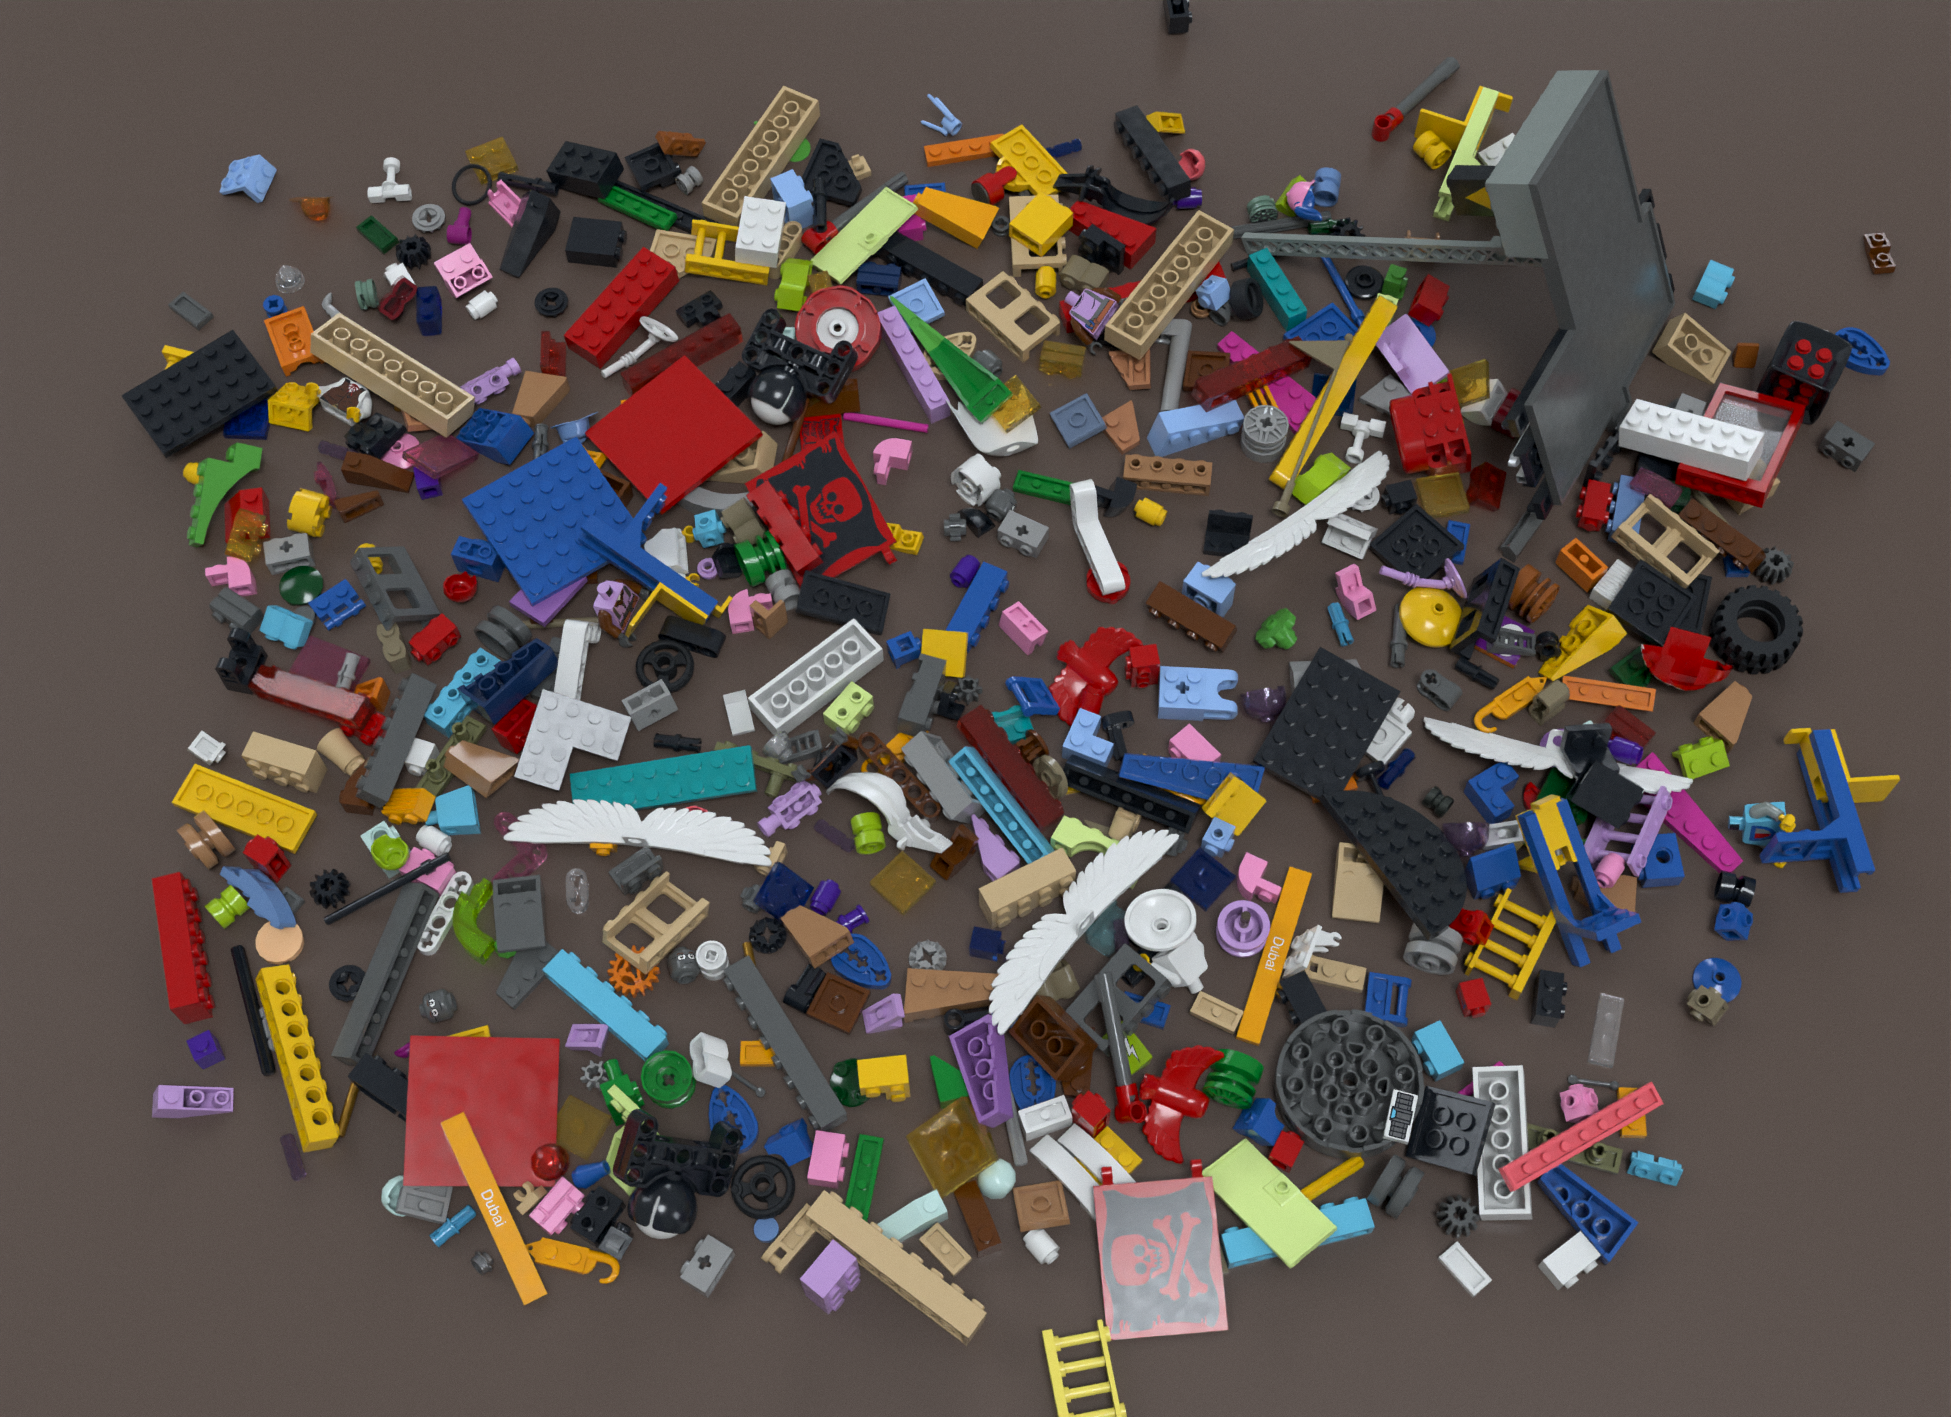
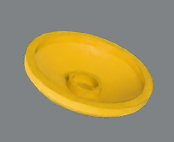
M1416 587L1409 591L1402 599L1399 608L1400 620L1405 631L1414 640L1428 647L1439 648L1452 643L1462 614L1457 601L1442 589Z

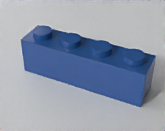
M984 561L945 630L968 632L967 653L970 652L972 646H977L980 639V631L988 626L991 611L997 609L1001 593H1005L1009 586L1007 571Z

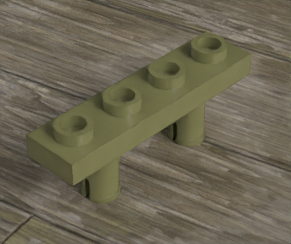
M468 715L462 723H455L452 726L454 734L437 758L426 762L425 768L427 772L415 788H424L434 796H440L455 776L443 767L446 751L450 746H456L462 740L477 744L487 730L486 725Z
M717 741L714 751L738 746L729 741L724 743ZM752 750L754 768L771 775L764 792L765 795L777 798L784 780L797 783L791 773L797 770V765L788 763L786 766L779 763L780 760L772 756L764 758L758 756L759 753Z
M1527 1123L1529 1151L1561 1132ZM1597 1142L1567 1161L1617 1175L1623 1149Z

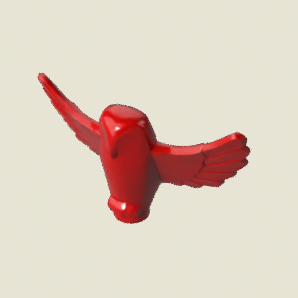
M1099 627L1096 633H1092L1089 636V640L1081 648L1073 640L1066 641L1060 645L1056 658L1066 662L1067 666L1061 670L1060 675H1057L1054 678V683L1049 686V691L1060 707L1058 712L1060 719L1066 721L1069 726H1072L1078 713V705L1083 688L1086 687L1087 683L1103 686L1105 696L1110 695L1116 689L1119 682L1109 666L1117 657L1128 652L1129 647L1143 646L1141 640L1136 638L1133 633L1126 632L1124 628Z
M1196 1045L1192 1048L1185 1047L1181 1051L1175 1050L1172 1052L1171 1058L1166 1060V1068L1162 1071L1161 1077L1148 1073L1143 1077L1139 1087V1098L1142 1100L1151 1099V1105L1148 1107L1142 1132L1147 1136L1148 1143L1154 1147L1155 1153L1162 1155L1164 1159L1177 1164L1184 1162L1179 1138L1181 1122L1184 1116L1198 1119L1203 1118L1210 1099L1205 1093L1196 1089L1195 1086L1202 1073L1209 1066L1224 1058L1223 1052L1214 1050L1212 1047H1202L1201 1045Z

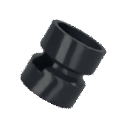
M1721 870L1715 886L1714 899L1726 903L1732 900L1733 902L1742 903L1746 908H1749L1755 893L1756 879L1743 875L1737 878L1735 873Z

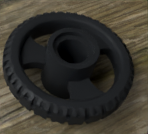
M670 639L657 640V642L654 641L650 645L648 644L638 655L635 666L639 681L644 687H647L655 682L650 681L646 677L644 665H653L655 675L658 678L657 681L662 679L670 693L676 692L680 688L682 689L690 681L694 672V660L689 649L680 642L671 641ZM661 649H672L678 651V654L673 656L665 651L657 654L655 652ZM663 665H669L667 668H660ZM681 665L686 666L683 675L675 682L670 683L669 681L677 675V667Z
M769 1155L749 1158V1160H746L738 1167L733 1175L731 1182L732 1198L738 1209L751 1218H774L783 1213L794 1198L795 1179L788 1165L779 1158ZM758 1165L765 1166V1171L756 1173L751 1178L750 1183L742 1181L745 1173L751 1168ZM780 1172L783 1173L787 1183L784 1198L776 1196L777 1188L774 1176ZM763 1182L770 1185L769 1189L765 1192L757 1190L758 1185ZM753 1194L757 1201L767 1202L768 1209H754L748 1206L743 1199L747 1195Z

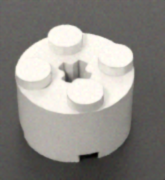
M976 454L951 473L952 484L956 483L959 488L956 492L966 503L972 506L976 504L981 506L989 499L994 490L1000 489L999 478L1001 473L996 467H992L986 462L981 454Z

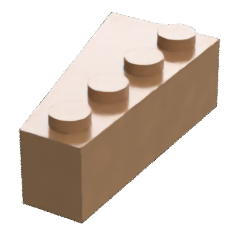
M908 968L904 1004L905 1023L913 1022L916 1019L935 1018V1016L945 1015L950 1009L967 1010L985 1006L989 1008L992 1001H989V996L995 989L992 988V983L999 974Z

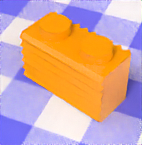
M424 788L393 789L388 802L383 806L381 812L388 817V821L397 825H401L402 822L410 824L427 822L436 796Z

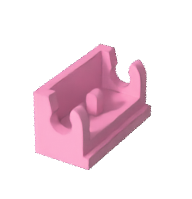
M500 180L496 183L498 190L495 193L490 189L488 190L490 200L488 204L513 227L521 199Z
M1019 601L1002 611L998 626L1027 655L1033 652L1036 644L1039 646L1043 644L1048 630Z

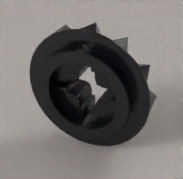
M546 288L537 294L534 304L539 314H543L546 317L553 315L556 318L557 314H563L564 309L568 307V298L566 293L559 288ZM547 300L551 302L555 301L556 306L548 305Z
M765 916L764 919L756 920L755 924L750 927L749 941L752 943V947L760 953H774L780 950L786 942L787 933L785 927L776 918L773 919ZM766 927H768L770 933H774V935H770L769 943H767L765 936H761L765 934Z
M345 965L338 968L329 980L331 994L337 1000L346 1003L355 1000L365 972L355 965ZM351 977L352 982L356 984L351 985L347 992V988L341 984L347 983Z

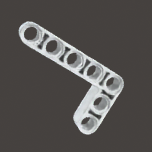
M1088 479L1070 484L1073 526L1101 593L1106 595L1125 590L1122 572L1098 520L1097 494L1093 480Z
M571 619L565 621L554 693L580 701L588 644L599 642L601 636L599 623Z

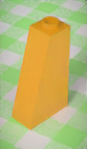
M928 187L924 189L922 194L918 192L913 201V204L918 208L914 213L915 215L978 249L999 210L998 207Z

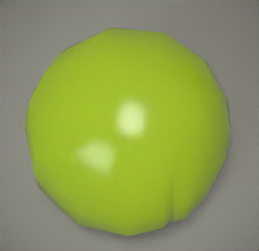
M385 834L375 839L371 845L373 860L378 867L384 870L400 869L406 864L410 856L408 845L400 837L390 838Z

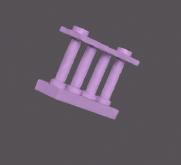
M1665 786L1660 787L1657 796L1643 794L1639 803L1652 805L1648 815L1630 813V818L1627 822L1644 824L1639 835L1613 831L1614 826L1599 817L1596 818L1584 844L1592 869H1596L1605 855L1616 853L1625 860L1633 875L1639 877L1642 868L1646 866L1648 854L1667 811L1672 807L1673 799ZM1610 840L1635 844L1631 854L1605 850Z

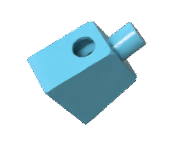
M467 785L435 798L436 810L430 811L427 822H425L427 826L439 824L440 830L447 835L481 833L476 796L472 787Z

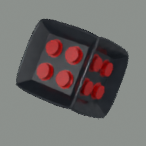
M1792 321L1786 328L1756 392L1806 405L1802 423L1812 425L1823 412L1831 391L1837 384L1848 362L1852 345L1845 339L1819 327L1801 321Z

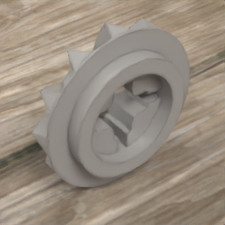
M425 204L414 211L412 222L417 230H421L423 233L426 231L433 233L435 229H440L441 225L445 224L446 216L443 209L438 205ZM428 214L432 218L430 223L427 222Z
M929 939L923 942L918 941L917 945L911 948L909 954V964L913 969L943 970L947 961L945 949L938 942H933ZM923 951L928 955H934L932 956V966L927 960L921 961L924 958Z

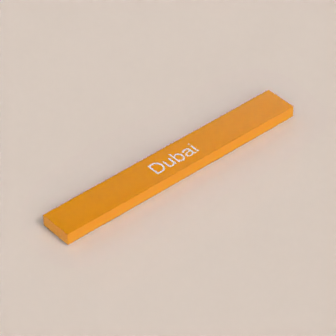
M1289 867L1236 1036L1237 1040L1256 1046L1260 1044L1312 876L1310 872Z
M464 1112L441 1122L442 1129L523 1305L525 1306L547 1295L546 1289Z

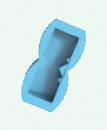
M1710 260L1692 300L1714 309L1717 308L1718 303L1723 305L1728 294L1725 292L1726 287L1730 289L1735 279L1732 276L1734 269Z
M268 605L259 631L265 633V637L270 640L278 641L279 639L284 642V646L297 649V647H305L313 621L283 607Z

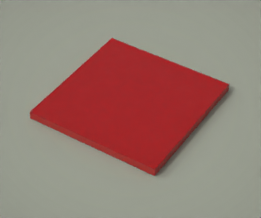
M685 355L585 432L586 437L646 500H648L659 483L667 487L665 494L667 499L660 511L661 515L763 436L762 431Z
M410 1036L403 1186L469 1187L440 1124L464 1112L498 1187H523L522 1185L527 1181L531 1182L534 1187H540L541 1185L543 1187H554L560 1039Z

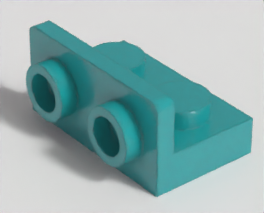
M1020 705L1012 706L1003 712H991L983 718L984 729L991 750L1015 744L1021 739L1025 740V732L1030 729L1034 730L1030 718L1023 715Z

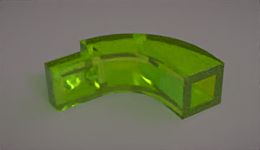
M485 878L480 883L474 885L470 896L461 892L455 903L452 919L454 932L463 949L471 958L483 966L495 951L494 939L480 931L477 927L478 915L493 895V885Z

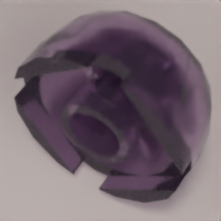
M1277 686L1278 689L1273 690L1271 687L1248 691L1246 694H1240L1245 712L1254 719H1261V723L1275 721L1274 716L1281 714L1287 703L1285 686Z
M1488 822L1442 824L1444 835L1456 851L1460 852V856H1474V851L1482 850L1489 840Z

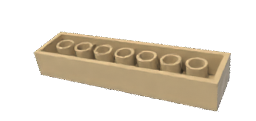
M786 86L781 88L702 201L705 217L720 224L739 227L744 197L764 199L771 188L770 178L781 174L820 117L819 100Z
M1198 210L1105 325L1104 340L1140 360L1230 248L1234 229Z
M341 313L336 314L311 333L310 353L447 438L472 417L474 413V396Z
M824 1190L805 1214L806 1224L829 1242L834 1239L857 1258L859 1265L967 1346L985 1321L987 1314L983 1311L985 1307L974 1298L971 1301L963 1295L965 1292L958 1285L952 1283L950 1286L943 1280L944 1276L935 1268L929 1270L922 1264L924 1261L917 1254L912 1252L909 1255L902 1249L903 1244L894 1237L888 1239L882 1234L883 1229L874 1222L869 1224L863 1220V1214L856 1208L851 1206L849 1209L843 1205V1199L832 1191L829 1194Z

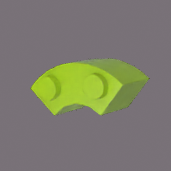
M788 258L782 263L780 270L782 280L779 288L775 291L774 297L775 301H777V308L794 311L801 309L807 300V296H804L806 287H810L813 261Z
M1332 452L1320 455L1309 471L1295 479L1296 485L1292 494L1307 505L1336 481L1341 480L1347 475L1351 468Z

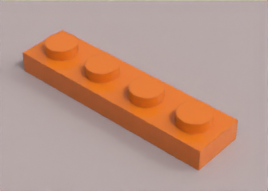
M1004 134L924 146L927 167L995 157L997 155L990 148V144Z
M1563 676L1562 682L1567 685L1570 691L1568 700L1653 712L1656 689Z

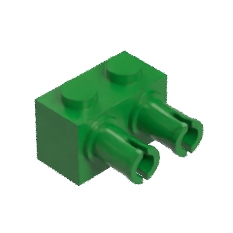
M611 1059L603 1064L609 1081L600 1084V1088L616 1126L625 1123L621 1118L623 1112L619 1113L611 1105L610 1101L613 1099L607 1092L614 1084L640 1109L645 1103L636 1081L631 1082L628 1074L624 1075L620 1069L618 1060Z

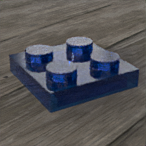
M775 862L753 902L782 922L781 917L789 910L795 909L800 905L805 906L814 887L781 862Z

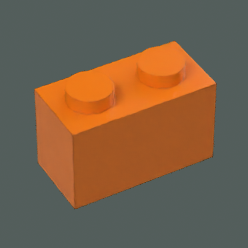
M1577 538L1560 550L1555 562L1586 592L1596 586L1608 569V566Z

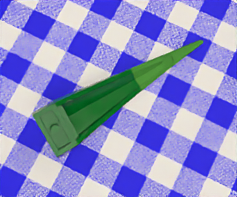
M890 296L891 301L962 402L981 424L1013 396V393L998 377L938 333L897 299Z

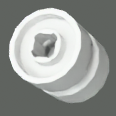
M711 940L704 942L698 947L696 960L704 978L712 981L724 978V969L730 966L725 947L721 943Z

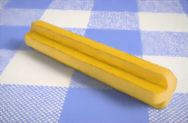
M1361 1157L1350 1158L1300 1191L1311 1201L1361 1169L1365 1163Z

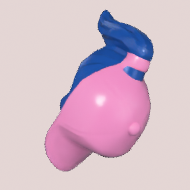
M1316 180L1295 183L1290 191L1286 193L1290 208L1297 216L1303 219L1322 221L1321 214L1314 209L1315 197L1312 191L1314 189L1312 184Z

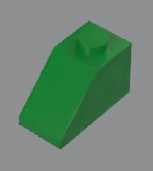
M935 1055L930 1056V1065L940 1108L944 1109L969 1103V1093L961 1071Z

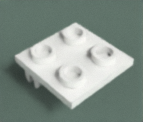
M1317 925L1310 930L1307 929L1302 935L1296 936L1291 944L1292 953L1284 962L1283 968L1285 971L1282 978L1286 979L1306 969L1312 953L1328 952L1329 950L1323 946L1337 947L1339 943L1334 941L1333 938L1340 940L1342 939L1341 935L1337 932L1328 933L1322 931V926Z

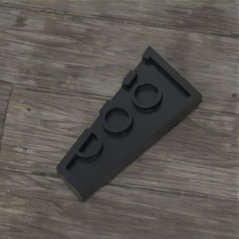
M1626 415L1617 425L1612 436L1608 437L1603 449L1600 448L1596 458L1592 459L1588 464L1583 487H1586L1589 479L1601 481L1604 475L1602 473L1604 468L1608 470L1614 460L1612 457L1614 453L1619 454L1622 447L1619 446V427Z

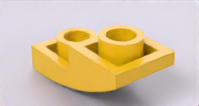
M887 523L897 541L890 546V549L917 555L924 539L922 532L903 530L899 524Z

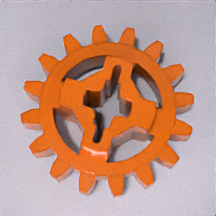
M633 945L631 951H633L636 954H639L645 949V947H641V949L637 951L635 945ZM615 953L616 961L610 960L609 962L613 968L607 971L609 976H611L609 981L611 985H615V991L619 992L622 990V994L625 997L629 992L633 998H636L637 992L645 996V989L648 988L652 991L653 986L651 983L659 982L656 976L661 973L659 967L655 966L645 975L633 966L637 971V978H635L631 972L632 964L619 954Z

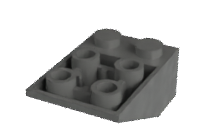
M532 875L493 880L497 952L506 953L546 948L545 899L541 876Z

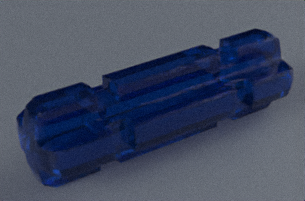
M1080 139L1071 140V143L1068 141L1054 145L1053 148L1048 147L1045 149L1052 157L1055 156L1057 158L1072 153L1071 151H1080L1082 144Z

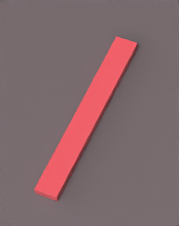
M1652 1082L1646 1083L1498 1170L1509 1191H1515L1664 1103Z

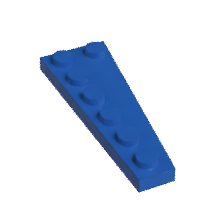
M1124 753L1118 776L1208 800L1230 772L1258 793L1265 767Z

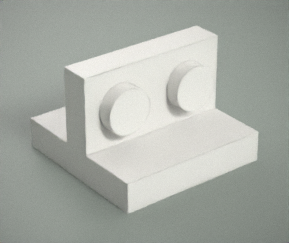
M1339 513V516L1329 518L1327 522L1329 526L1322 543L1357 558L1364 559L1372 538L1375 537L1378 529L1342 513Z

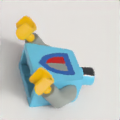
M1785 802L1747 804L1744 806L1743 817L1729 816L1728 818L1729 830L1742 831V841L1744 843L1757 845L1763 850L1775 833L1780 831L1792 832L1796 824L1794 823L1795 817L1792 814H1786ZM1787 862L1773 864L1778 868H1783Z

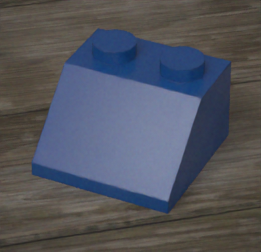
M1514 843L1469 859L1465 868L1467 887L1474 900L1478 898L1488 899L1495 895V892L1501 890L1506 892L1507 888L1511 890L1516 888L1521 874Z

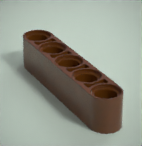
M872 732L861 734L858 739V749L863 758L879 774L893 779L894 775L903 774L905 779L901 782H895L901 787L906 804L920 819H926L929 824L937 822L941 812L940 803L931 797L923 784L877 735ZM866 741H871L875 744L870 749L862 746ZM885 757L890 762L887 765H880L878 760ZM912 790H917L921 793L918 798H911L908 794ZM933 807L936 809V813L927 815L924 809Z

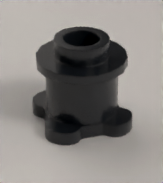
M1544 631L1537 636L1535 650L1539 652L1542 661H1548L1549 658L1561 655V649L1557 647L1559 638L1556 633Z

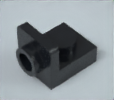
M722 543L712 555L720 578H739L742 574L734 551V545L737 543Z
M947 681L941 692L938 715L945 716L947 719L960 720L965 711V705L956 703L958 693L955 692L956 683Z

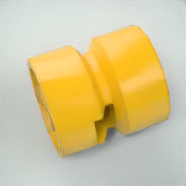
M1432 130L1423 133L1413 145L1414 152L1420 158H1424L1425 163L1432 169L1441 167L1452 153V150L1444 142H1440V138Z

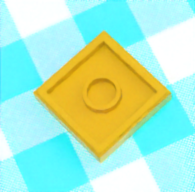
M923 629L921 653L947 660L945 676L964 678L968 632Z

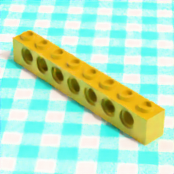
M289 964L261 968L255 980L303 1153L332 1148L339 1137V1127L337 1123H334L332 1117L333 1106L326 1096L327 1085L320 1075L321 1065L319 1059L314 1054V1040L308 1033V1019L302 1012V998L296 991L295 974L291 973ZM276 990L283 992L284 995L279 994ZM283 1012L289 1013L290 1016L285 1015ZM288 1033H293L296 1037H292ZM294 1054L300 1055L303 1059L297 1058ZM300 1076L308 1078L309 1081L303 1080ZM307 1098L313 1099L315 1103L309 1102ZM313 1120L319 1121L321 1125L315 1124Z

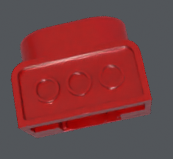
M1451 373L1447 374V382L1433 385V382L1430 381L1428 386L1416 389L1411 395L1389 401L1392 426L1402 467L1406 474L1426 470L1430 478L1441 479L1471 472V450Z

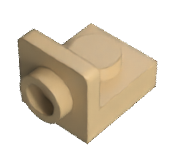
M776 841L774 847L769 848L771 855H766L772 862L771 866L754 865L758 873L765 876L769 874L777 876L787 854L785 843Z

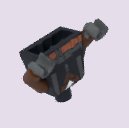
M836 727L837 731L829 735L832 741L817 755L813 769L805 770L803 765H799L797 770L791 772L798 783L804 780L821 782L829 788L858 760L856 751L859 747L858 740L846 734L840 727Z

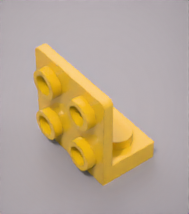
M294 382L286 383L268 399L269 423L310 431L313 428L312 408L320 399L319 397L312 399L310 398V393H304L305 386Z
M1230 772L1203 805L1202 809L1211 818L1217 817L1236 826L1234 834L1239 836L1266 803V799Z

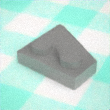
M404 1186L400 1189L395 1213L442 1225L446 1222L453 1187Z

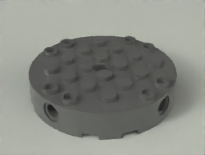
M1336 1009L1320 1013L1306 1020L1287 1039L1279 1056L1274 1075L1275 1100L1288 1128L1298 1134L1301 1140L1310 1148L1322 1154L1341 1159L1375 1156L1398 1143L1383 1138L1394 1089L1418 1095L1413 1122L1419 1112L1424 1096L1423 1068L1412 1043L1404 1033L1389 1021H1384L1373 1016V1013L1362 1010L1337 1011ZM1343 1080H1350L1355 1086L1344 1085Z

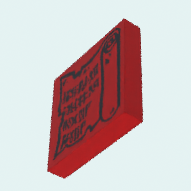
M841 414L805 417L800 430L801 450L806 449L835 431L844 445Z

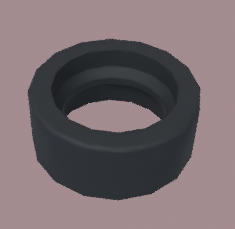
M1251 277L1234 281L1231 285L1230 301L1237 317L1246 320L1260 316L1264 304L1258 282Z

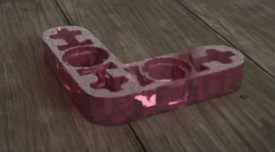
M501 812L494 819L496 830L503 837L510 832L507 826H502L501 822L503 820L509 821L510 825L514 822H520L509 812ZM508 841L519 853L492 878V888L493 880L509 878V872L513 878L531 875L548 857V850L545 844ZM534 849L540 850L541 855H534L532 851ZM526 856L528 859H531L532 864H529L528 860L525 858ZM519 863L526 865V869L522 873H515L513 870L515 865Z

